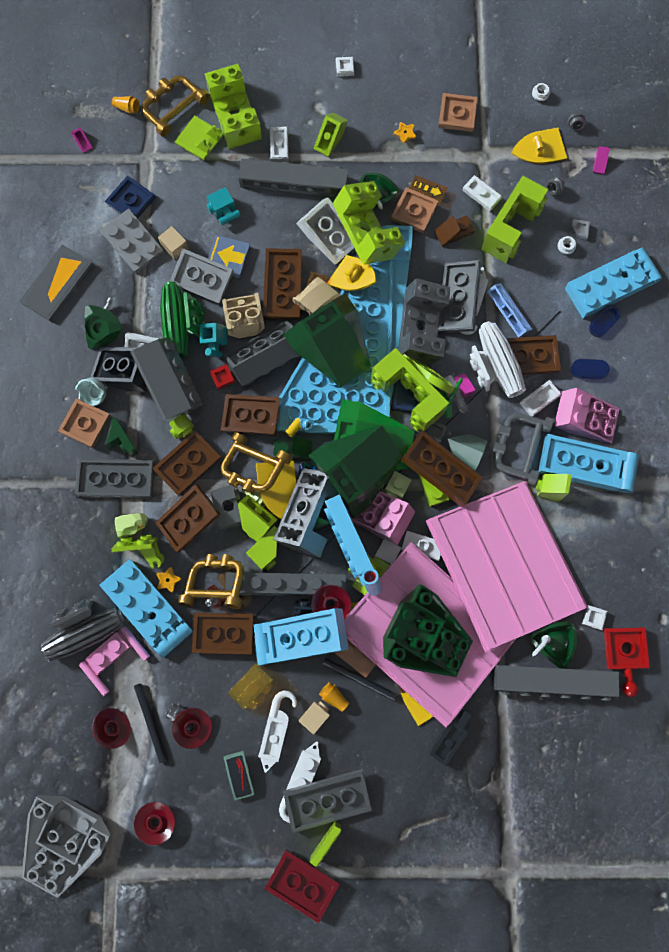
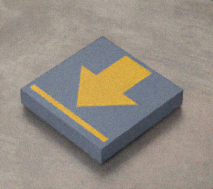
M215 235L208 259L232 268L234 270L232 277L241 278L249 253L250 243Z

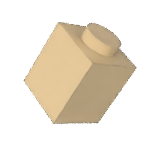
M172 226L158 237L161 246L174 260L180 257L182 249H189L186 240Z
M321 701L318 704L313 702L298 721L312 734H315L330 716L327 713L329 708Z

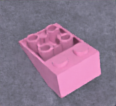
M579 388L562 391L554 426L571 434L611 444L620 408Z
M379 492L369 508L354 519L350 516V519L353 523L378 537L398 545L415 511L409 503Z

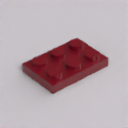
M286 849L264 889L319 923L340 882Z

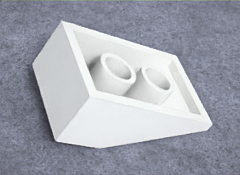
M329 198L319 202L296 223L307 238L334 264H337L354 248Z

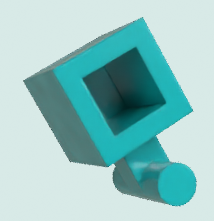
M226 187L206 196L208 201L206 207L209 213L214 214L216 219L219 220L221 226L241 216L239 210H236L234 200Z
M218 323L200 324V343L209 345V348L205 350L207 356L216 358L223 356V353L219 351V345H227V326Z

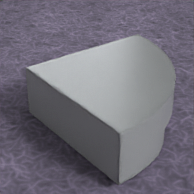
M572 219L571 228L574 234L580 239L587 241L590 221Z

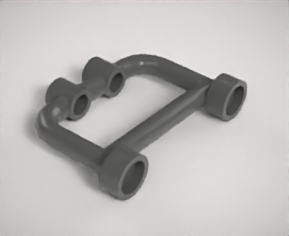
M514 413L507 417L504 425L500 424L497 435L501 437L499 442L494 443L492 453H496L494 462L498 470L528 480L527 484L535 486L539 471L532 469L542 431L550 433L554 419L546 417L543 420L522 413ZM516 420L536 425L523 470L512 468L502 463L511 426Z

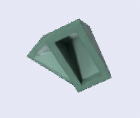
M472 434L448 438L452 454L476 471L484 453L487 440Z

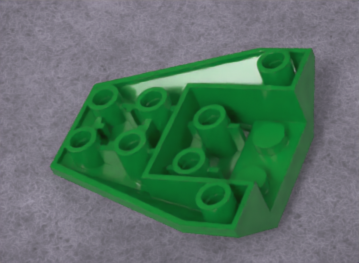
M342 399L334 440L382 425L402 456H404L413 443L415 431L361 402ZM400 461L394 471L408 469L409 466Z

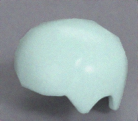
M87 378L81 380L75 388L79 392V399L92 406L102 404L106 397V388L99 379Z

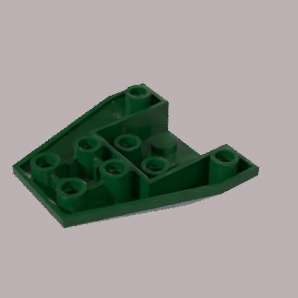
M346 293L315 311L283 334L293 351L340 388L372 367L357 310Z
M382 425L324 443L309 454L318 470L325 473L339 493L346 510L353 519L369 508L403 458Z
M419 584L400 601L383 636L384 659L399 668L457 677L473 640L439 596L422 584Z

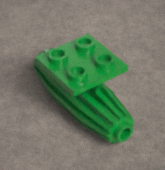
M170 281L163 285L161 292L163 338H171L180 358L183 359L187 356L189 333L200 338V324H205L203 318L205 309L202 304L187 292L182 294L180 285Z

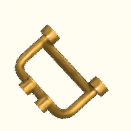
M178 75L169 80L162 78L158 83L160 88L156 91L152 88L146 91L145 96L147 98L141 105V111L156 126V132L161 137H166L171 132V126L168 124L170 120L194 100L200 105H205L210 99V94L205 89H199L185 76ZM177 83H183L192 91L188 97L160 120L148 110V107L152 103L156 104L165 92H171L173 86Z
M235 432L231 438L233 444L222 462L221 473L228 479L227 483L235 488L240 484L243 485L242 490L249 494H252L253 491L265 492L271 489L284 465H289L293 457L287 452L279 450L275 458L245 446L248 439ZM237 451L275 466L266 483L258 484L251 479H246L228 470Z
M207 554L206 560H199L191 567L184 595H179L178 604L193 607L194 597L226 599L225 606L240 609L242 599L239 598L244 576L243 565L239 561L233 560L234 557L231 555L223 554L221 560H218L217 556ZM200 568H223L228 570L235 568L236 575L232 591L194 590L197 572Z

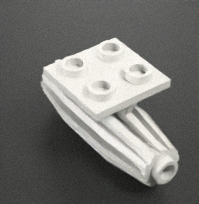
M491 321L483 323L479 329L483 351H478L476 346H472V354H470V364L473 371L477 370L479 385L484 387L487 392L490 390L492 382L496 379L508 398L516 397L526 390L517 359L508 340L497 324L491 323Z

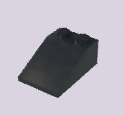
M100 347L90 378L99 379L104 385L129 391L146 392L147 385L131 354V351L136 348Z

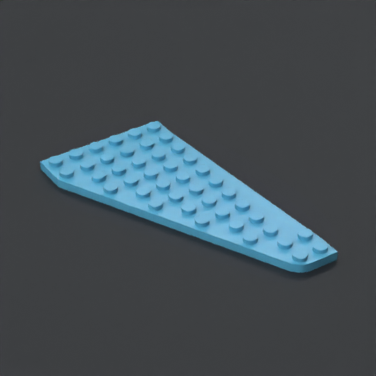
M383 226L382 229L398 227L406 243L392 260L370 264L375 271L377 283L362 290H342L340 292V295L346 293L351 302L356 305L355 308L359 310L358 317L372 367L340 388L302 358L279 396L282 402L277 432H285L297 418H309L313 421V428L310 430H299L297 433L335 434L342 399L361 402L389 417L393 385L383 393L380 389H375L371 384L372 369L393 349L396 348L398 350L404 294L412 247V226Z

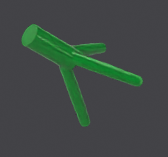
M463 378L458 380L455 385L456 388L449 397L447 392L444 391L443 395L438 387L432 385L449 402L445 411V418L452 417L451 401L459 389Z

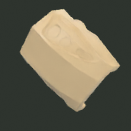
M317 277L299 295L292 299L302 310L307 311L311 315L341 295Z
M258 293L227 300L226 298L222 299L228 335L244 338L258 335L265 329Z

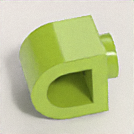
M182 414L169 422L171 427L169 431L175 439L187 438L195 427L186 414Z

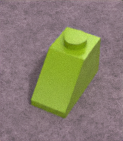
M335 113L325 115L313 149L329 157L341 140L348 120Z
M544 474L536 482L535 490H538L537 497L560 502L569 494L572 475Z
M249 495L245 496L238 503L243 531L250 538L258 542L277 519Z
M275 526L246 552L248 557L263 572L266 569L267 571L271 570L276 565L278 542L273 539L278 529Z

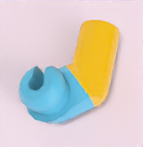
M297 418L285 432L292 437L299 430H310L313 428V421L309 418Z

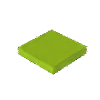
M337 821L333 822L311 855L310 863L315 867H318L341 833V824Z

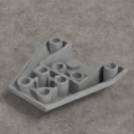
M37 795L28 813L22 878L58 898L103 853L111 834L101 816L64 796Z

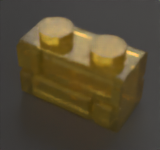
M255 663L228 691V694L244 710L247 708L252 710L259 702L257 698L262 693L266 695L273 688L271 683L274 680Z

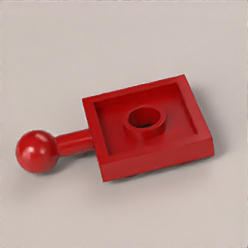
M646 628L604 629L607 669H624L626 682L622 686V692L627 697H635L639 692V688L633 679V669L650 668ZM623 643H628L631 646L629 654H625L622 651Z

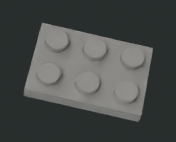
M129 208L100 229L103 236L134 273H137L163 253V249Z
M182 249L170 281L176 282L177 285H180L181 288L221 304L234 270Z

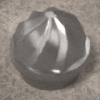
M580 112L570 114L568 126L574 131L581 130L585 126V116Z
M553 177L548 181L546 188L550 195H559L563 192L565 182L562 178Z
M172 703L166 712L165 718L169 719L170 723H173L176 716L185 709L181 704Z

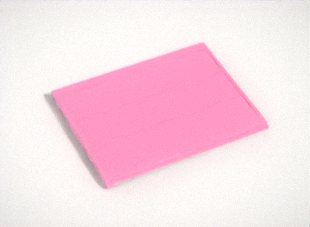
M526 481L426 520L485 652L588 608Z
M410 542L380 577L382 584L381 593L372 596L367 592L344 619L346 635L353 645L444 727H447L516 639L485 652L452 578ZM419 584H422L439 596L473 640L457 677L399 668L384 659L383 636L400 601Z

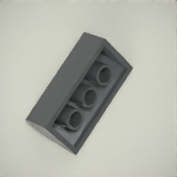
M287 320L223 355L234 376L242 386L251 384L254 379L267 375L272 369L283 366L288 360L300 356L293 351L283 335L293 327Z
M170 337L157 339L131 351L164 421L176 418L182 414L187 415L203 405Z

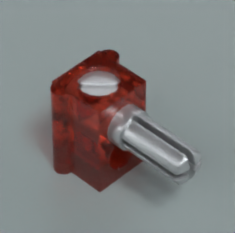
M213 584L212 586L208 587L207 590L219 589ZM205 598L207 600L205 604L218 609L226 599Z

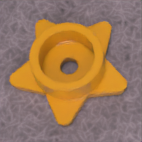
M400 122L399 129L394 131V135L398 136L402 143L415 139L416 135L413 132L414 124L405 125Z
M172 567L165 573L156 574L160 580L157 586L158 590L167 588L170 592H174L176 583L181 580V577L174 575Z

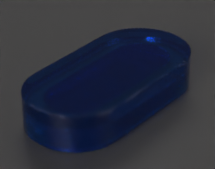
M613 305L604 307L589 325L591 335L595 337L604 336L620 318V310Z
M577 359L571 366L573 376L581 379H603L610 371L606 361L597 359Z

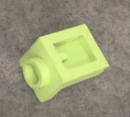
M394 471L384 492L401 500L411 479Z

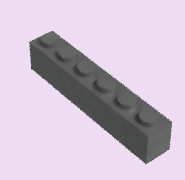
M248 158L241 159L238 178L240 187L337 197L343 186L347 185L348 169L341 167L331 168L323 165L311 166L304 163L291 164L289 162L281 163L271 160L261 161Z
M226 572L225 590L232 591L236 573ZM244 573L239 595L313 597L319 588L326 585H338L346 590V575Z
M495 665L493 690H499L500 695H511V691H518L519 696H531V692L539 693V697H552V693L560 694L559 698H572V695H580V699L592 700V696H600V700L612 701V697H619V672Z

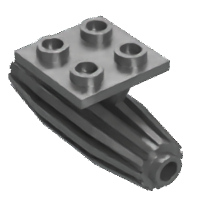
M85 599L74 604V607L69 611L65 608L57 612L53 616L54 619L50 626L51 628L57 626L61 630L41 643L44 656L51 662L74 655L103 641L124 626L123 621L126 619L123 612L113 608L91 615L93 602L92 600L86 602Z

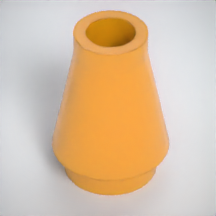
M114 96L112 99V106L129 114L139 111L140 103L134 96Z
M327 683L319 693L322 697L321 700L336 707L341 712L349 705V702L335 684Z

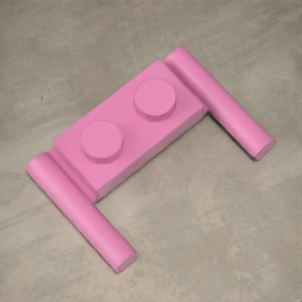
M126 626L112 635L86 657V660L79 664L80 668L103 696L108 694L110 690L98 675L128 649L133 647L143 661L150 657Z

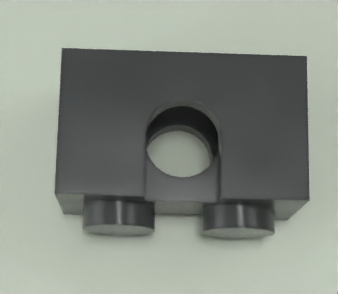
M233 485L210 491L213 504L221 514L217 518L221 531L241 526L238 501L241 500L238 489L235 490ZM227 504H234L233 510H224Z

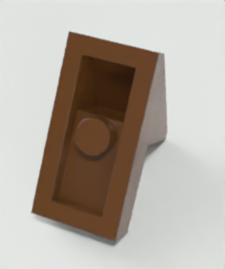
M467 215L455 220L454 216H451L434 233L443 247L474 234L475 229Z

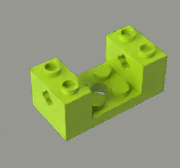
M239 64L205 73L208 92L224 133L228 149L261 140L260 122L255 108H251L247 97L244 78ZM233 110H237L239 112L232 115L230 114Z
M522 176L487 231L481 250L504 263H507L509 258L513 259L521 243L519 238L522 232L514 229L507 223L513 219L516 213L533 221L535 216L539 217L548 200V197H546L548 189Z
M374 181L344 185L333 202V206L363 265L392 260L406 243L398 227L382 229L373 208L382 195Z
M395 348L373 367L371 384L375 389H380L384 393L401 379L402 385L406 389H410L414 393L416 400L420 402L412 410L409 419L411 421L410 424L416 431L425 432L444 415L449 402Z

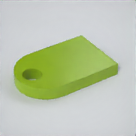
M405 354L403 355L428 382L452 394L456 388L452 383L424 363Z

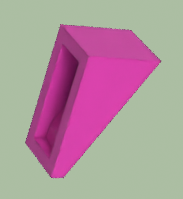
M81 127L71 132L72 137L83 153L93 148Z
M598 147L595 154L593 173L604 175L610 148Z
M465 373L454 377L456 384L460 378H463L459 387L463 398L474 394L475 388Z

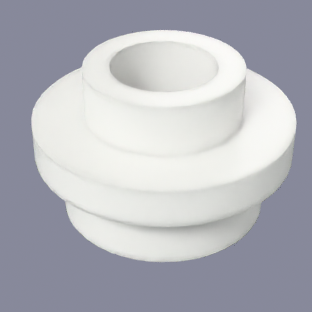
M544 83L537 84L532 91L534 99L538 101L548 99L550 95L548 85Z
M570 236L563 237L558 242V249L563 254H571L576 249V242Z

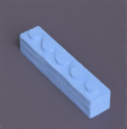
M501 283L495 284L487 291L519 338L527 335L532 330Z

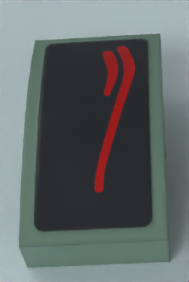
M244 751L224 756L234 800L254 795V788Z

